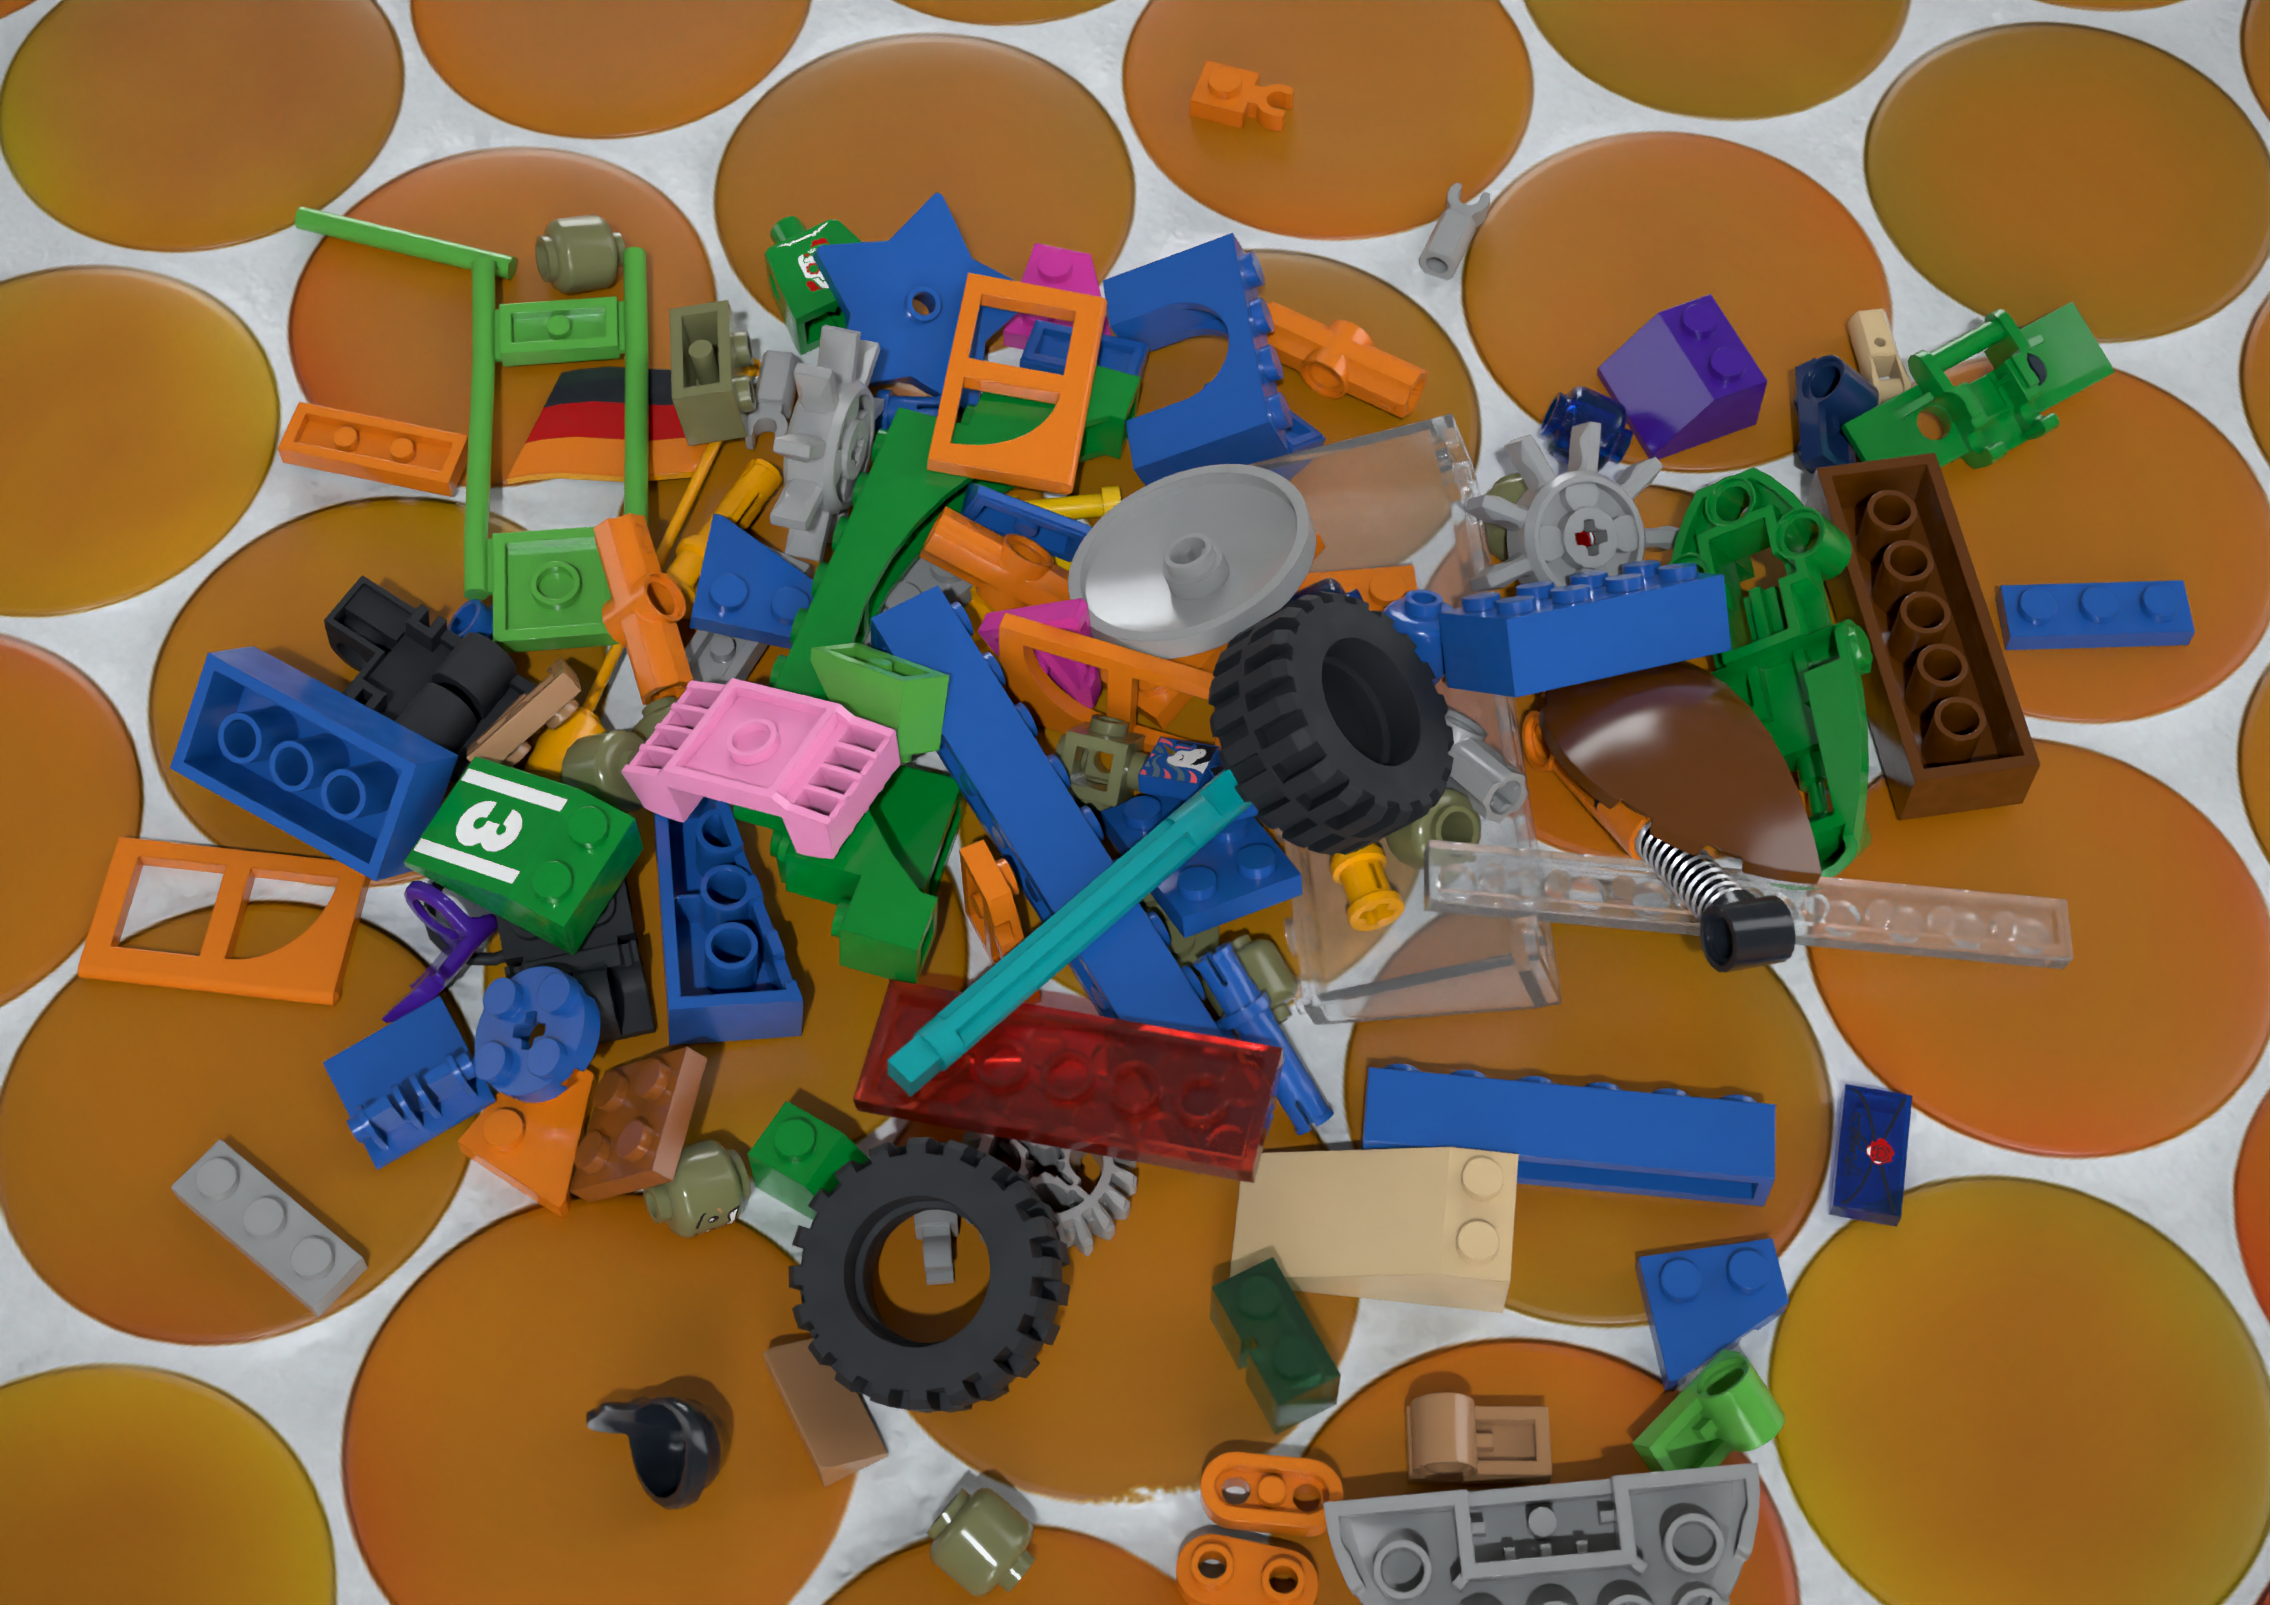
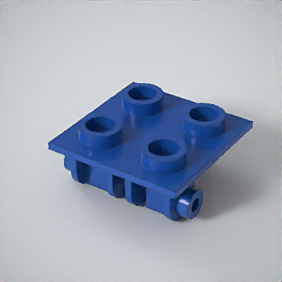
M441 996L434 998L323 1062L350 1116L346 1120L356 1140L359 1143L363 1142L377 1170L497 1102L487 1082L475 1075L473 1070L474 1058Z

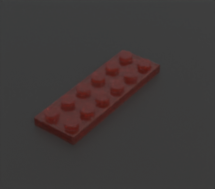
M896 980L889 981L853 1097L857 1111L1255 1183L1284 1064L1282 1047L1022 1003L948 1069L940 1071L910 1097L887 1074V1060L913 1039V1035L963 992Z

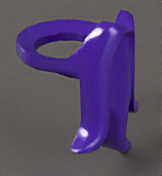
M420 880L412 881L404 893L407 904L413 913L448 945L431 965L409 985L412 989L382 1017V1020L385 1023L394 1022L433 1000L452 981L478 947L491 934L496 932L498 928L496 916L488 914L481 917H469L453 900L437 888ZM419 900L434 907L448 920L452 927H448L438 920Z

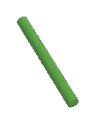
M303 206L299 207L295 215V226L297 229L468 270H472V261L474 259L487 257L495 262V276L510 280L514 277L517 269L516 257Z

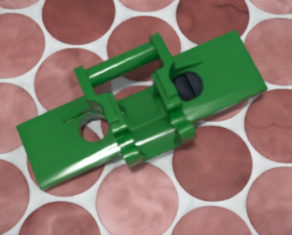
M2073 302L2066 304L2022 329L2018 328L2005 310L1997 309L1986 315L1983 324L1931 352L1920 350L1911 355L1908 359V367L1917 385L1841 426V429L1861 462L1936 453L1940 468L1961 458L1975 470L1987 467L2004 458L2008 451L2022 443L2040 438L2055 430L2060 425L2058 416L2055 413L2042 416L2040 413L2114 373V370ZM1985 350L1984 353L1994 370L1969 384L1963 382L1958 386H1954L1944 371ZM1920 412H1931L1938 416L1944 426L1942 439H1929L1919 431L1917 417Z

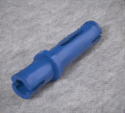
M1226 942L1216 947L1215 950L1217 952L1212 953L1209 951L1197 959L1193 965L1196 970H1199L1223 1009L1224 1014L1221 1017V1021L1226 1029H1235L1294 1125L1297 1135L1305 1134L1311 1131L1312 1127L1310 1124L1315 1123L1316 1127L1330 1119L1334 1112L1325 1102L1276 1022L1269 1008L1272 1002L1265 990L1259 992L1232 950L1233 946L1230 942Z

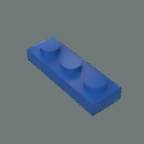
M2184 580L2000 585L1995 598L2005 650L2189 645L2195 633Z

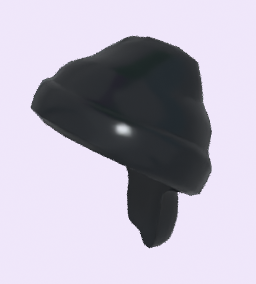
M643 1396L629 1402L602 1403L598 1408L586 1413V1423L589 1429L612 1434H626L629 1437L632 1460L638 1480L647 1495L665 1509H682L697 1502L703 1490L714 1481L720 1471L728 1442L726 1421L711 1407L696 1400L684 1399L679 1396H659L652 1399Z

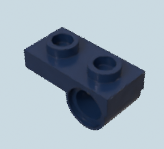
M1826 355L1818 359L1813 358L1795 367L1797 394L1794 397V405L1799 415L1800 442L1798 443L1797 450L1802 465L1808 472L1815 474L1816 468L1856 463L1855 451L1842 431L1841 426L1877 407L1879 402L1878 389L1835 355Z

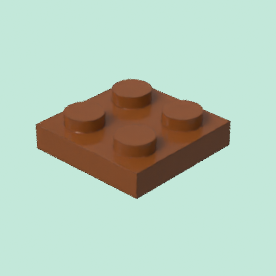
M684 1047L605 1071L593 1094L594 1110L586 1136L581 1141L575 1154L576 1170L569 1192L588 1202H594L673 1182L708 1058L688 1047Z

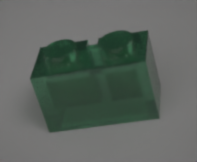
M1273 1257L1211 1287L1210 1319L1237 1368L1240 1370L1247 1366L1246 1384L1275 1435L1337 1405L1341 1374ZM1254 1340L1257 1345V1348L1252 1350Z

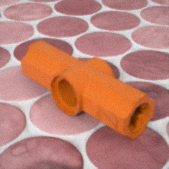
M1272 301L1270 304L1266 302L1274 324V331L1266 334L1268 345H1273L1280 363L1299 371L1306 385L1314 392L1330 399H1339L1348 393L1402 419L1412 414L1419 403L1420 396L1426 385L1428 371L1375 348L1370 336L1361 327L1352 322L1335 320L1329 326H1326Z
M946 506L933 524L919 554L920 558L974 585L980 598L997 611L1070 600L1068 591L1069 571L1054 564L1049 552L1041 545L1025 536L1014 533L1006 534L1003 537Z
M628 513L616 518H607L593 528L595 543L611 594V598L602 607L603 623L611 637L627 649L643 705H648L664 697H676L679 700L686 691L688 683L693 680L676 623L685 615V598L675 581L667 574L661 572L645 516Z

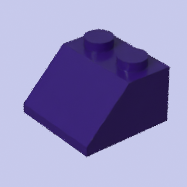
M1711 294L1658 312L1600 365L1597 371V376L1648 458L1656 457L1658 460L1756 425L1768 382Z

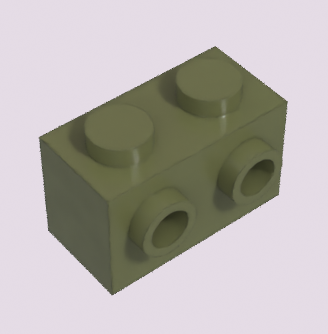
M728 300L669 309L672 401L688 446L748 437L746 412L756 410L752 380L750 375H745L744 367L753 366L754 364L752 344L748 331H738Z

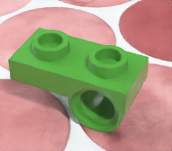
M1722 1349L1640 1434L1632 1445L1651 1472L1715 1467L1732 1450L1737 1452L1751 1451L1773 1439L1784 1425L1785 1414L1748 1358L1742 1356L1740 1352Z

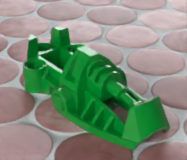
M1752 467L1696 491L1686 510L1675 540L1672 560L1668 565L1696 563L1698 573L1724 575L1731 651L1713 654L1716 670L1710 673L1727 684L1749 705L1770 733L1789 770L1798 773L1799 788L1802 792L1808 794L1811 815L1808 817L1814 835L1822 871L1819 881H1823L1838 875L1871 844V833L1865 818L1869 748L1868 723L1861 676L1871 672L1873 654L1870 651L1871 645L1865 632L1852 620L1845 619L1832 624L1823 581L1830 580L1841 574L1849 563L1851 543L1847 535L1814 508L1804 506L1794 493L1772 476ZM1748 507L1745 514L1739 518L1740 514L1744 511V509ZM1771 547L1772 554L1784 563L1787 576L1778 579L1780 589L1773 586L1764 590L1758 586L1748 590L1749 596L1743 598L1740 583L1755 577L1750 555ZM1828 789L1830 792V797L1833 806V811L1831 812L1828 811L1826 791Z

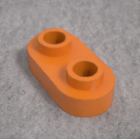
M1228 1452L1213 1459L1205 1468L1201 1478L1200 1500L1206 1515L1215 1524L1226 1529L1313 1537L1327 1531L1323 1502L1343 1501V1487L1336 1472L1327 1464L1318 1460L1246 1452ZM1238 1486L1243 1488L1249 1497L1244 1503L1236 1505L1227 1502L1222 1494L1227 1488ZM1308 1493L1315 1496L1320 1505L1315 1510L1306 1512L1298 1509L1293 1500L1299 1494Z
M1205 1534L1189 1541L1183 1547L1177 1559V1588L1181 1597L1189 1605H1316L1319 1590L1317 1572L1313 1564L1304 1555L1294 1550L1218 1534ZM1214 1559L1221 1562L1226 1571L1222 1576L1210 1579L1203 1576L1198 1568L1204 1561ZM1278 1574H1286L1294 1579L1296 1588L1289 1593L1282 1594L1273 1590L1269 1582Z

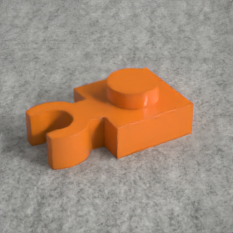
M1207 60L1190 98L1189 115L1242 129L1247 117L1257 119L1258 123L1265 129L1283 131L1286 111L1273 107L1292 110L1294 89L1284 84H1271L1262 87L1259 86L1260 73Z

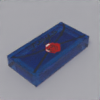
M1845 1084L1840 1100L1829 1215L1897 1227L1902 1215L1912 1106L1911 1095Z

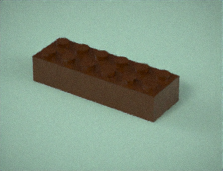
M1936 453L1816 468L1805 506L1814 508L1846 534L1851 543V557L1846 568L1841 574L1825 581L1838 622L1845 619L1852 620L1862 628L1871 645L1870 651L1873 654L1871 672L1861 676L1866 714L1899 820L2023 804L2040 767V762Z

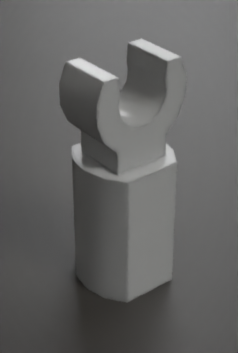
M1457 182L1450 187L1447 193L1446 210L1441 213L1419 257V264L1424 273L1444 280H1449L1454 276L1476 232V227L1485 222L1489 213L1490 193L1483 192L1477 203L1466 205L1460 202L1462 184Z
M767 350L762 356L754 393L756 410L747 416L748 437H744L747 449L754 450L756 438L763 432L775 433V438L787 435V420L791 418L797 389L793 371L797 362L801 363L799 358L792 352Z
M926 1210L915 1214L916 1239L923 1240L927 1285L954 1283L951 1238L959 1236L958 1214L943 1210Z

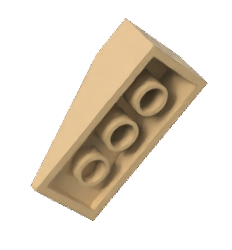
M1456 1147L1243 1153L1229 1284L1503 1313L1511 1279L1519 1154Z

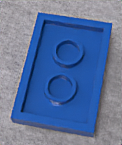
M1150 794L1133 797L1117 807H1110L1101 811L1103 832L1123 856L1186 800ZM1250 817L1230 823L1150 894L1181 935L1187 938L1302 895L1303 890L1301 873L1255 817Z

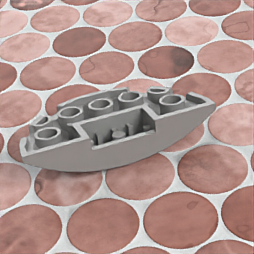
M1758 1463L1617 1475L1612 1476L1611 1479L1471 1492H1467V1489L1323 1502L1327 1531L1336 1561L1353 1596L1358 1597L1362 1605H1729L1731 1601L1729 1598L1740 1576L1744 1562L1749 1559L1753 1549L1758 1524L1760 1486Z

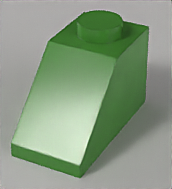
M858 642L811 648L810 661L829 701L841 704L856 717L894 729L896 731L901 763L910 762L913 754L940 750L949 675Z

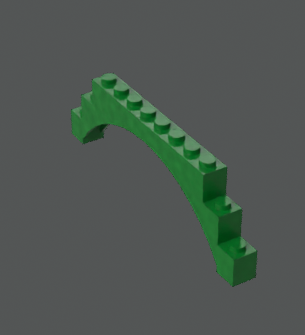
M1096 365L1078 463L1103 455L1121 459L1128 441L1126 421L1137 417L1141 377ZM982 391L977 405L968 404L963 413L961 423L956 422L952 443L987 445L1018 438L1041 425L1050 416L1056 405ZM898 407L889 429L880 428L876 435L871 455L872 468L869 473L861 471L857 477L852 494V507L854 508L850 517L841 516L837 522L832 539V551L834 553L829 563L821 561L816 569L811 588V596L814 598L809 609L799 608L791 629L790 642L793 645L788 656L779 655L772 668L769 687L829 701L810 661L811 648L857 642L864 645L871 629V618L880 613L889 595L912 565L920 558L921 548L937 517L945 506L959 514L961 513L965 493L970 483H976L1003 494L1017 486L927 470L928 456L937 417ZM733 805L734 819L783 832L778 848L777 861L785 864L786 891L838 905L832 922L831 935L839 938V965L916 987L936 936L938 897L920 892L892 854L869 809L856 824L851 835L844 841L834 859L797 853L782 817Z

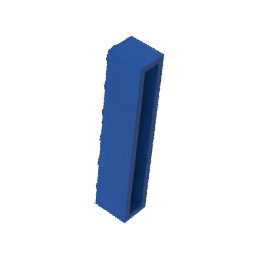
M1390 1064L1383 1068L1369 1067L1361 1150L1456 1147L1519 1154L1517 1183L1764 1206L1775 1180L1776 1104L1757 1103L1753 1098L1744 1095H1726L1719 1099L1689 1097L1686 1092L1671 1088L1658 1089L1651 1093L1624 1091L1617 1085L1605 1082H1595L1580 1087L1554 1084L1553 1081L1539 1076H1526L1515 1081L1487 1078L1483 1073L1473 1070H1458L1450 1074L1420 1072L1416 1067L1407 1064Z

